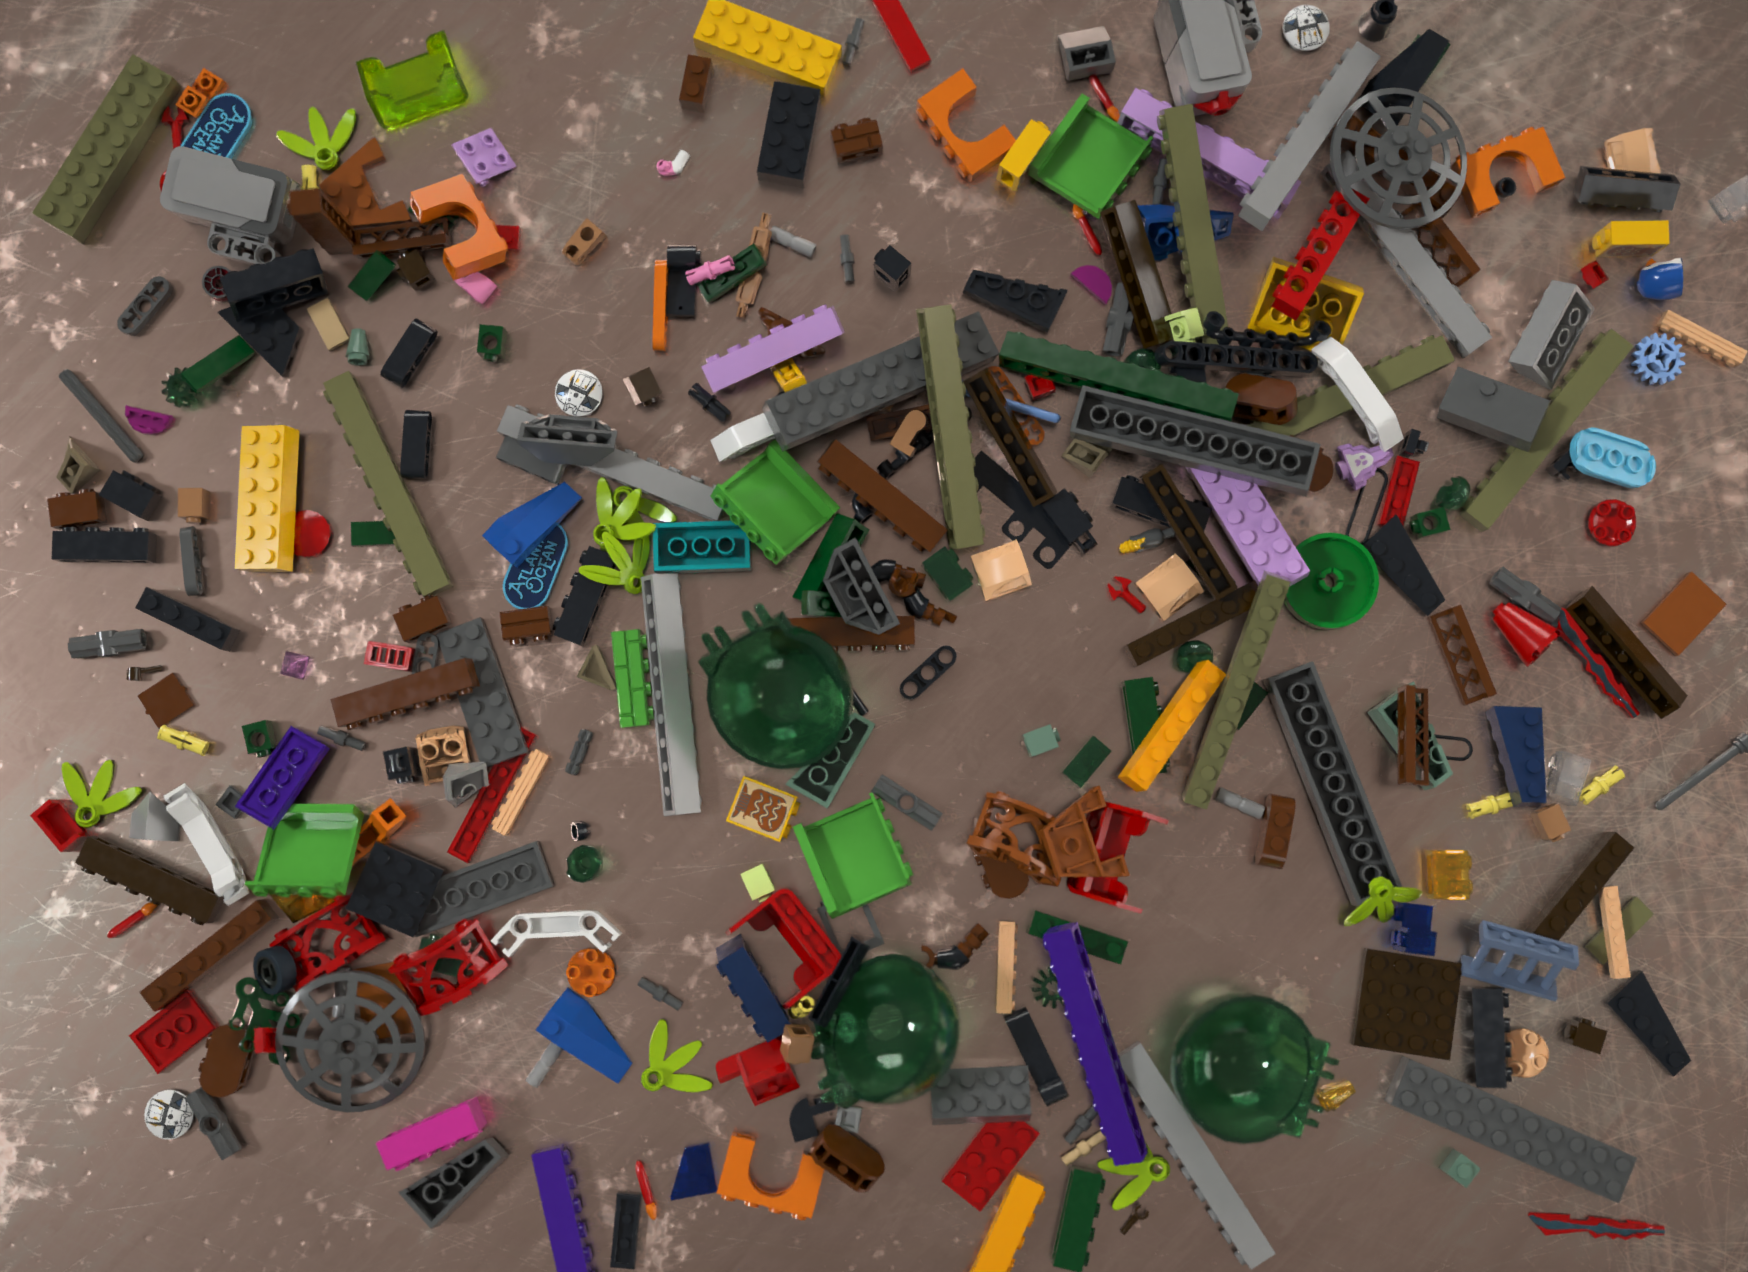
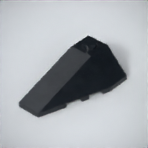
M1428 29L1386 67L1372 77L1359 98L1370 92L1385 88H1404L1419 92L1450 40ZM1386 94L1378 97L1385 108L1392 106L1410 107L1414 99L1402 94ZM1369 102L1362 105L1372 114L1376 113ZM1405 113L1390 114L1396 126H1398Z

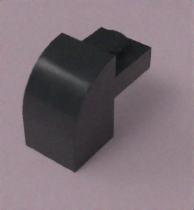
M808 1094L796 1101L790 1114V1128L795 1143L819 1135L814 1116L836 1109L834 1096L828 1098L827 1094L815 1097L813 1099L814 1102L810 1103Z

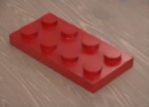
M1026 1121L984 1123L942 1178V1182L981 1212L1040 1133Z

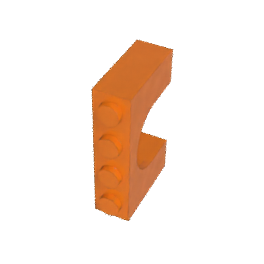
M962 68L917 100L916 113L921 121H927L931 127L929 130L935 140L938 141L940 139L943 143V150L950 159L954 158L957 162L959 173L964 178L968 177L970 182H972L1002 161L1016 140L1005 125H1002L984 139L975 142L961 140L952 133L948 124L950 114L957 107L976 95L977 86Z
M1534 127L1527 128L1520 133V136L1513 138L1512 135H1509L1499 140V144L1494 146L1486 144L1478 148V152L1471 155L1469 152H1466L1467 173L1461 191L1463 192L1462 197L1471 218L1492 211L1500 204L1489 176L1490 165L1492 161L1498 158H1512L1520 162L1525 167L1536 193L1556 186L1565 179L1544 127L1534 129ZM1459 155L1455 158L1456 161L1450 169L1460 175Z
M463 174L410 193V207L420 224L445 215H458L470 221L476 229V233L472 238L445 248L443 251V263L453 281L505 262L506 251H508L507 243L503 237H499L493 219L488 218L483 202L476 198L473 185L470 181H466Z
M733 1132L717 1194H721V1198L728 1201H735V1199L745 1201L744 1204L750 1207L758 1208L759 1205L769 1207L768 1211L776 1214H782L784 1211L792 1213V1217L799 1220L812 1219L824 1169L815 1163L811 1152L803 1151L797 1177L789 1188L777 1193L767 1192L760 1189L750 1175V1161L757 1138Z

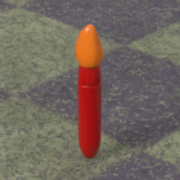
M1096 75L1089 76V81L1106 108L1108 115L1118 122L1120 117L1119 111L1114 106L1112 100H1110L1099 78Z
M1074 204L1073 214L1075 218L1079 221L1092 250L1097 255H1101V245L1085 217L1084 210Z
M150 902L145 904L140 910L113 927L108 932L107 937H117L145 916L150 915L158 905Z
M637 1161L635 1170L646 1204V1212L652 1220H656L657 1208L653 1202L644 1165Z

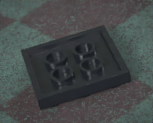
M376 841L346 909L403 934L415 937L444 869Z

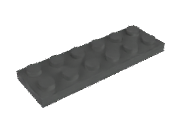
M480 617L437 633L436 636L446 664L463 658L473 659L480 687L473 688V693L465 696H459L457 693V697L479 761L485 762L488 768L528 753L529 750L483 618Z
M539 842L529 843L441 876L415 937L553 887L554 884Z

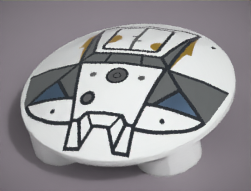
M1297 6L1286 15L1283 22L1284 36L1291 48L1296 51L1314 50L1320 47L1329 35L1330 26L1328 18L1323 11L1315 6Z
M573 370L564 374L558 381L555 389V398L557 404L565 413L577 417H586L599 406L602 400V386L592 373L585 370Z
M165 1090L155 1094L149 1100L145 1108L144 1117L145 1123L152 1134L162 1139H175L186 1133L192 1124L194 1113L187 1103L184 1094L175 1090Z

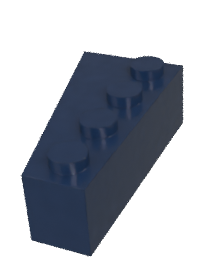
M1491 707L1485 713L1487 720L1491 724L1493 740L1497 744L1500 764L1504 768L1505 781L1513 807L1538 808L1546 804L1542 707Z
M739 934L716 948L718 959L716 967L721 976H727L731 982L728 987L735 998L739 996L743 1004L740 1006L746 1017L751 1016L755 1022L753 1028L759 1038L764 1036L768 1043L783 1034L785 1024L792 1023L775 992H771V986L764 973L759 972V966L752 952L746 951L745 940Z

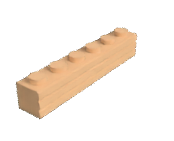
M1670 310L1662 314L1656 325L1662 331L1673 334L1677 339H1683L1688 345L1700 348V351L1713 355L1717 360L1725 361L1731 367L1740 365L1748 352Z
M538 749L531 751L528 757L530 759L528 764H524L521 769L523 773L520 778H516L513 784L515 785L513 791L510 790L506 796L507 802L501 805L499 816L495 817L492 821L493 830L504 836L508 835L551 756Z
M1603 886L1598 895L1610 978H1629L1630 970L1618 886Z
M999 921L996 1013L1012 1014V1010H1015V1001H1012V995H1015L1013 979L1016 980V970H1013V966L1017 961V956L1014 955V949H1017V940L1014 939L1015 934L1018 932V925H1015V921Z

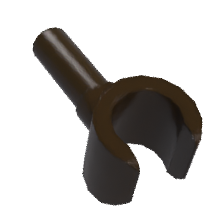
M162 666L130 667L127 670L126 679L140 681L141 673L147 674L162 671Z
M1138 1204L1132 1208L1130 1220L1120 1231L1123 1235L1138 1220H1144L1148 1217V1210L1142 1216H1138L1137 1211L1142 1205Z

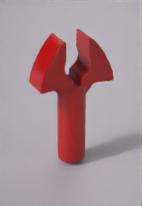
M169 106L164 111L161 120L164 125L171 126L173 149L182 144L181 126L183 123H190L187 114L178 106V116L175 120L172 118V109Z
M1113 577L1115 581L1120 583L1121 590H1115L1109 583L1107 584V590L1112 601H1115L1116 598H1123L1140 614L1146 610V606L1129 591L1128 585L1132 581L1124 577Z

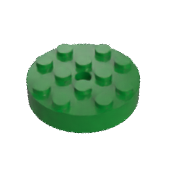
M1322 533L1309 537L1296 546L1310 573L1306 578L1288 588L1284 603L1298 620L1317 629L1332 630L1358 621L1370 610L1379 589V573L1372 555L1360 542L1339 533ZM1326 575L1331 576L1334 580V585L1331 588L1323 580Z

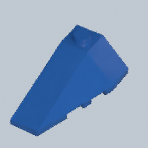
M1159 204L1137 205L1154 259L1162 260L1168 258V254L1179 251L1176 240L1177 236H1179L1178 226L1175 227L1173 223L1175 207ZM1210 210L1214 241L1230 236L1234 213Z
M563 482L499 517L482 536L504 558L518 568L579 503L582 497L568 484Z
M569 987L555 1002L536 1029L537 1032L555 1045L617 1084L632 1065V1061L612 1037L589 1002Z

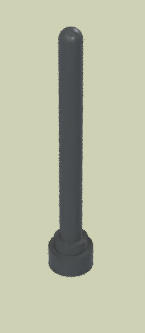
M1742 732L1735 737L1732 743L1733 746L1657 801L1655 807L1658 810L1665 809L1737 754L1748 753V735Z

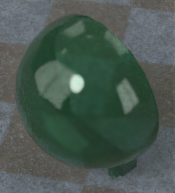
M761 603L754 605V610L761 623H757L749 610L741 612L742 619L749 630L733 639H730L723 627L718 625L714 628V633L721 643L720 646L717 645L709 633L702 634L701 639L709 652L704 654L698 663L708 677L706 699L710 717L720 736L733 750L744 758L765 767L791 769L801 768L818 762L834 749L845 734L852 716L854 692L850 673L842 657L829 642L817 633L800 626H793L783 611L771 617Z
M897 954L876 956L860 965L827 1028L814 1023L816 1032L813 1034L815 1037L813 1046H819L812 1050L811 1058L812 1060L823 1058L827 1076L817 1082L818 1088L820 1090L831 1088L821 1096L823 1104L834 1102L836 1106L845 1109L860 1101L876 1105L902 1104L923 1096L942 1080L956 1057L960 1043L961 1026L955 1000L950 989L937 973L914 958Z
M1237 992L1224 994L1208 1000L1188 1016L1173 1041L1170 1056V1075L1178 1102L1195 1124L1206 1133L1225 1142L1250 1144L1263 1142L1281 1134L1300 1138L1304 1125L1318 1128L1319 1122L1316 1119L1308 1118L1307 1115L1309 1110L1323 1113L1324 1107L1312 1103L1320 1077L1333 1080L1335 1076L1330 1071L1322 1070L1324 1063L1327 1062L1330 1065L1338 1066L1340 1060L1327 1055L1331 1043L1313 1036L1303 1019L1286 1004L1262 994Z

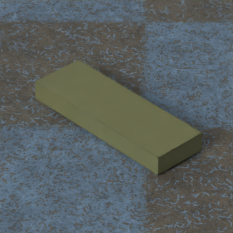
M1636 896L1621 909L1625 941L1627 942L1654 915ZM1603 928L1584 946L1602 965L1608 961Z

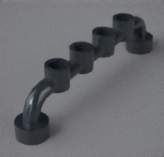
M1215 311L1209 312L1203 320L1206 335L1212 339H1217L1219 345H1230L1232 341H1238V344L1244 347H1251L1253 343H1259L1261 348L1272 349L1275 344H1278L1283 350H1293L1295 346H1308L1317 341L1322 342L1331 334L1329 324L1321 320L1313 324L1310 328V335L1306 337H1298L1293 332L1287 333L1286 336L1277 335L1271 330L1266 331L1265 334L1256 333L1252 329L1238 332L1230 327H1224L1223 330H1220L1225 320L1220 313Z
M925 430L919 432L915 439L916 443L912 445L917 448L913 457L897 450L895 454L898 458L891 463L888 459L884 460L877 467L878 474L885 479L893 476L900 467L909 463L922 449H926L933 442V430L928 433ZM854 494L852 507L856 514L853 518L859 523L864 524L873 516L874 512L869 506L867 508L863 507L855 499L858 495Z

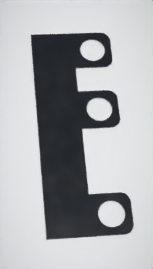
M981 450L975 457V467H973L974 475L979 484L978 491L983 486L986 487L1014 511L1002 526V532L1012 541L1017 540L1020 543L1034 527L1046 538L1033 552V557L1046 569L1053 568L1072 544L1069 546L1066 544L1041 511L1040 507L1044 502L1033 507L1019 481ZM1013 521H1019L1024 526V531L1019 536H1013L1009 532V525ZM1045 547H1051L1055 551V558L1051 562H1044L1040 557V551Z

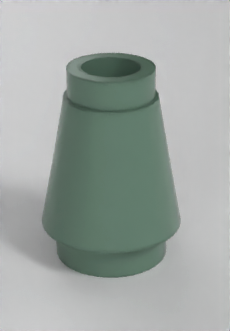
M363 329L351 330L345 355L348 358V363L351 365H366L367 360L370 358L366 331Z

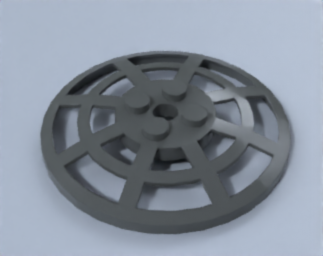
M1385 88L1370 92L1359 98L1345 110L1338 120L1330 144L1332 174L1342 196L1361 216L1380 226L1392 229H1412L1431 223L1453 206L1465 183L1467 154L1459 128L1442 106L1433 99L1413 90ZM1386 94H1402L1414 99L1412 108L1407 106L1385 108L1378 97ZM1369 102L1376 113L1364 123L1360 132L1345 129L1347 122L1354 112L1364 103ZM1423 102L1438 112L1447 122L1450 129L1442 131L1431 117L1423 113ZM1390 114H1410L1408 126H1396ZM1381 119L1388 131L1380 138L1368 135L1367 133L1372 125ZM1420 119L1425 121L1435 131L1436 135L1426 138L1423 133L1417 130ZM1454 137L1460 154V175L1450 169V149L1447 140ZM1342 138L1356 142L1355 158L1358 171L1348 176H1345L1341 162ZM1440 143L1444 154L1443 165L1432 160L1431 147ZM1364 144L1375 147V163L1366 166L1364 159ZM1399 150L1406 151L1408 160L1400 158ZM1430 169L1440 174V177L1427 191L1422 177ZM1380 171L1386 179L1391 181L1388 191L1378 185L1371 175ZM1447 178L1455 183L1457 187L1450 199L1434 212L1430 197L1440 190ZM1363 179L1374 193L1383 198L1384 201L1379 213L1362 202L1350 185ZM1414 183L1418 194L1416 196L1397 195L1401 184ZM1421 202L1424 217L1407 220L1388 217L1393 203L1409 205Z
M357 970L336 971L311 980L291 997L282 1011L277 1024L275 1036L276 1054L286 1079L303 1097L318 1106L330 1110L362 1112L389 1103L411 1084L423 1059L425 1031L416 1006L397 985L370 972ZM347 981L346 996L330 998L317 1005L309 994L312 990L325 984ZM358 981L377 986L388 992L395 999L383 1009L371 1000L356 996ZM301 1000L309 1010V1013L302 1021L297 1037L284 1035L283 1030L287 1018L294 1006ZM345 1004L344 1016L332 1021L323 1012L332 1006ZM359 1005L375 1012L377 1016L370 1022H367L355 1016V1007ZM401 1006L406 1010L413 1023L416 1042L401 1043L399 1030L391 1017ZM314 1018L323 1028L319 1040L304 1038L306 1030ZM384 1022L391 1033L393 1043H379L376 1029ZM345 1040L352 1041L355 1044V1049L351 1051L345 1050L342 1042ZM282 1045L296 1047L299 1062L306 1073L298 1081L291 1075L286 1065ZM304 1049L318 1050L322 1062L314 1069L310 1067ZM400 1053H415L411 1070L403 1083L398 1087L388 1077L396 1068ZM377 1054H392L390 1063L383 1073L372 1065ZM329 1069L341 1074V1086L330 1084L321 1079L320 1076ZM364 1071L373 1079L368 1084L351 1087L352 1075ZM314 1081L317 1085L328 1091L341 1094V1105L321 1100L304 1088ZM379 1085L390 1093L385 1098L374 1103L352 1106L351 1094L364 1093Z

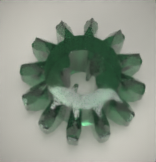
M186 367L182 371L179 368H174V375L168 372L166 373V376L169 378L168 381H161L162 385L166 386V388L161 390L162 394L167 396L166 401L170 404L174 403V406L180 408L182 405L187 408L190 407L191 400L199 403V400L196 398V392L181 377V373L188 369Z
M1048 967V975L1039 970V974L1043 978L1041 980L1036 977L1033 978V981L1039 984V986L1031 987V991L1040 992L1034 998L1036 1001L1044 998L1042 1002L1043 1007H1046L1049 1001H1051V1006L1055 1009L1057 1007L1056 1000H1059L1062 1005H1065L1062 997H1060L1058 990L1056 992L1052 991L1053 994H1050L1049 989L1046 988V985L1048 983L1052 984V981H1055L1056 986L1058 984L1056 974L1053 975L1051 967Z

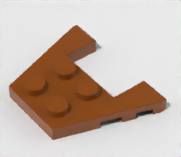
M376 137L368 141L319 184L322 192L354 228L378 224L392 225V223L413 222L403 200L383 209L379 207L363 170L365 167L386 159Z
M1100 785L1092 787L1040 830L1055 877L1130 876L1123 855L1100 862L1085 817L1086 813L1106 806Z

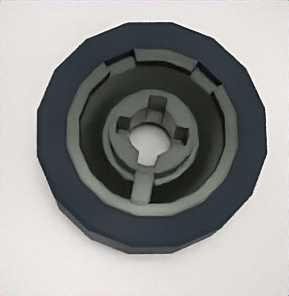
M276 945L261 950L255 955L253 961L254 976L264 992L275 995L294 986L297 979L296 964L287 949Z

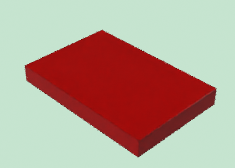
M189 989L136 1029L129 1037L156 1073L159 1074L213 1033L218 1026Z

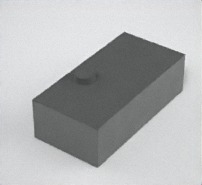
M1457 367L1439 406L1437 418L1529 452L1546 415L1550 400Z

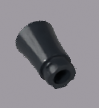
M1378 0L1369 11L1361 16L1358 28L1360 34L1366 40L1378 42L1388 36L1398 8L1394 0Z

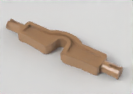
M762 213L759 227L755 226L749 246L754 243L765 261H767L772 235L768 227L772 215ZM760 272L754 273L739 283L736 295L739 307L736 317L746 319L748 306L754 305L762 280Z

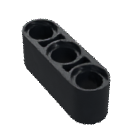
M418 318L414 319L384 364L380 376L399 388H404L434 343L438 331Z
M405 411L400 464L402 478L427 479L432 431L431 411Z
M941 646L901 683L899 691L902 698L908 701L915 700L953 666L957 658L955 650L951 646ZM940 652H950L952 661L946 664L942 663L939 660ZM925 667H931L935 672L934 677L930 680L924 679L921 675V670ZM913 683L916 685L917 693L913 696L906 695L903 691L905 684Z

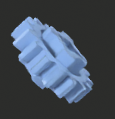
M1657 333L1650 335V338L1648 336L1641 339L1642 343L1639 342L1634 346L1638 351L1631 353V356L1636 358L1631 363V366H1637L1638 369L1634 373L1635 375L1642 374L1641 381L1650 379V385L1655 384L1657 381L1659 385H1663L1666 383V380L1671 382L1675 379V376L1682 373L1679 368L1684 366L1685 362L1681 361L1680 358L1685 356V353H1679L1678 349L1682 345L1678 344L1675 346L1674 337L1667 340L1666 333L1660 335V337H1658Z

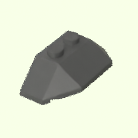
M549 414L530 422H522L517 444L542 462L592 466L614 452L618 432L598 418Z
M856 538L835 548L823 582L845 623L878 635L900 624Z

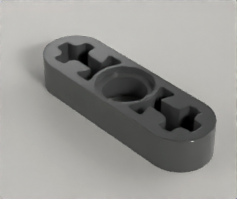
M161 276L152 278L118 318L117 326L119 330L128 336L139 334L173 292L172 284ZM158 284L163 285L165 289L163 292L158 291L156 288ZM149 293L156 297L157 300L155 301L150 296H148ZM144 300H149L151 303V308L147 312H141L139 309L140 303ZM135 311V312H136L138 315H140L142 318H141V319L137 318V316H135V315L133 314V312ZM126 321H131L134 327L132 329L125 324Z
M194 526L180 528L179 536L185 591L188 596L201 595L203 593V580L198 533Z
M426 633L418 638L412 674L419 672V664L423 661H428L431 664V668L437 667L440 645L436 635ZM428 638H431V641L434 642V647H430L428 652L429 655H433V659L420 657L421 653L426 654L427 647L423 646V642L428 641Z

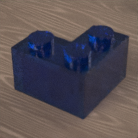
M1398 902V906H1395L1393 914L1396 927L1395 931L1393 930L1391 933L1393 950L1435 957L1437 932L1431 931L1433 906Z

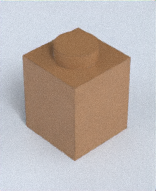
M178 488V517L185 519L186 523L200 524L201 520H209V491L203 488Z
M1559 803L1549 804L1530 813L1542 840L1559 841L1566 837L1564 833L1571 830Z
M785 1024L780 1051L786 1063L794 1065L810 1063L815 1037L809 1025Z

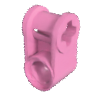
M479 272L455 280L460 287L482 305L497 288L494 282Z

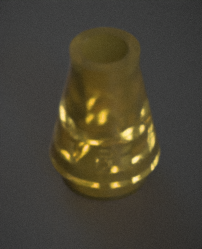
M1347 1080L1344 1083L1321 1089V1093L1317 1095V1098L1326 1112L1335 1111L1356 1091L1352 1083Z

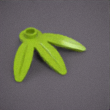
M310 107L308 111L309 127L316 144L315 146L290 132L277 131V138L288 149L301 156L315 159V163L320 169L328 170L337 164V152L341 150L351 136L355 124L356 111L354 109L346 111L337 125L331 140H329L328 129L322 116L315 107Z
M605 477L599 478L596 490V504L600 524L593 531L594 540L599 546L605 547L602 541L603 532H609L618 540L632 541L647 537L655 531L656 525L652 523L640 522L623 526L632 517L639 505L642 494L640 488L633 490L613 515V497L610 486Z
M619 486L614 490L612 494L615 505L613 515L623 502L620 499V494L626 493L629 495L633 491L632 488ZM641 497L639 505L632 517L627 521V525L644 522L638 511L651 518L665 522H676L677 516L665 505ZM600 546V550L607 552L605 547Z
M603 532L602 541L605 549L620 571L605 566L586 565L579 567V573L602 584L623 585L625 590L631 594L642 592L641 577L645 576L642 571L646 566L649 556V535L634 541L631 562L622 544L608 532ZM637 578L638 583L636 586H634L633 581Z
M107 760L99 769L88 796L84 782L75 768L68 762L62 764L64 784L70 797L79 807L75 812V821L81 827H93L98 823L101 815L112 814L124 809L134 802L142 792L140 787H132L104 800L113 778L112 760ZM87 813H92V817L89 820L84 819Z
M1384 877L1374 878L1369 883L1370 897L1345 919L1344 926H1352L1363 921L1376 907L1380 921L1385 923L1394 914L1392 900L1410 902L1418 899L1423 892L1416 888L1393 887L1391 881Z
M664 1019L659 1020L653 1030L649 1045L650 1067L645 1069L641 1075L643 1087L648 1091H657L663 1085L682 1092L694 1093L710 1090L712 1083L706 1079L687 1074H673V1072L686 1065L702 1047V1042L700 1040L690 1042L677 1049L663 1061L667 1048L668 1032L666 1021ZM651 1074H654L657 1077V1082L655 1084L649 1082V1076Z
M1147 1143L1148 1153L1143 1162L1115 1166L1113 1159L1109 1158L1101 1160L1097 1164L1098 1168L1109 1173L1139 1175V1177L1127 1184L1115 1198L1112 1208L1116 1211L1138 1200L1151 1185L1152 1181H1163L1170 1174L1168 1161L1163 1157H1154ZM1156 1164H1160L1163 1168L1160 1174L1154 1171Z

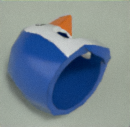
M1651 258L1647 261L1645 267L1641 269L1639 279L1636 282L1640 294L1653 300H1671L1681 297L1683 292L1682 258H1674L1671 261L1656 262Z

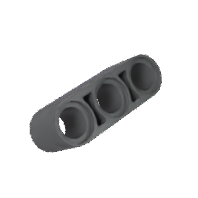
M505 436L496 455L498 460L556 485H559L568 465L542 462L517 444L516 439Z

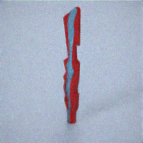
M1561 608L1557 629L1562 632L1560 637L1587 660L1586 671L1596 676V684L1602 686L1604 694L1611 696L1614 704L1623 707L1631 718L1637 717L1640 712L1633 705L1632 698L1623 683H1618L1612 669L1603 656L1598 653L1595 654L1586 643L1589 637L1566 608Z
M1530 1212L1528 1214L1529 1218L1546 1236L1588 1231L1594 1238L1607 1235L1613 1240L1617 1237L1627 1240L1632 1237L1643 1239L1649 1235L1664 1236L1665 1234L1664 1226L1651 1225L1646 1222L1630 1219L1620 1222L1612 1218L1589 1216L1587 1220L1570 1219V1214Z

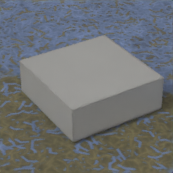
M839 1104L835 1125H839L848 1132L858 1133L863 1108Z

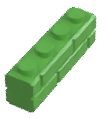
M640 629L611 632L620 728L651 726V720H654L653 706H649L648 696H652L651 682H647L646 673L650 672L649 658H644V649H647L646 634L642 635Z

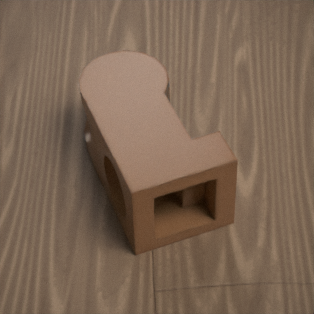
M586 218L562 249V254L575 266H578L587 258L588 254L593 251L599 242H603L607 235Z
M919 410L909 412L891 440L890 445L913 457L917 448L912 446L919 432L927 427V415Z

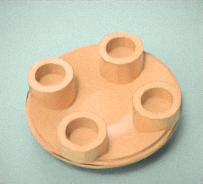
M1515 1029L1511 1033H1507V1042L1512 1043V1057H1508V1067L1513 1068V1076L1529 1078L1542 1072L1549 1059V1051L1544 1039L1529 1029Z

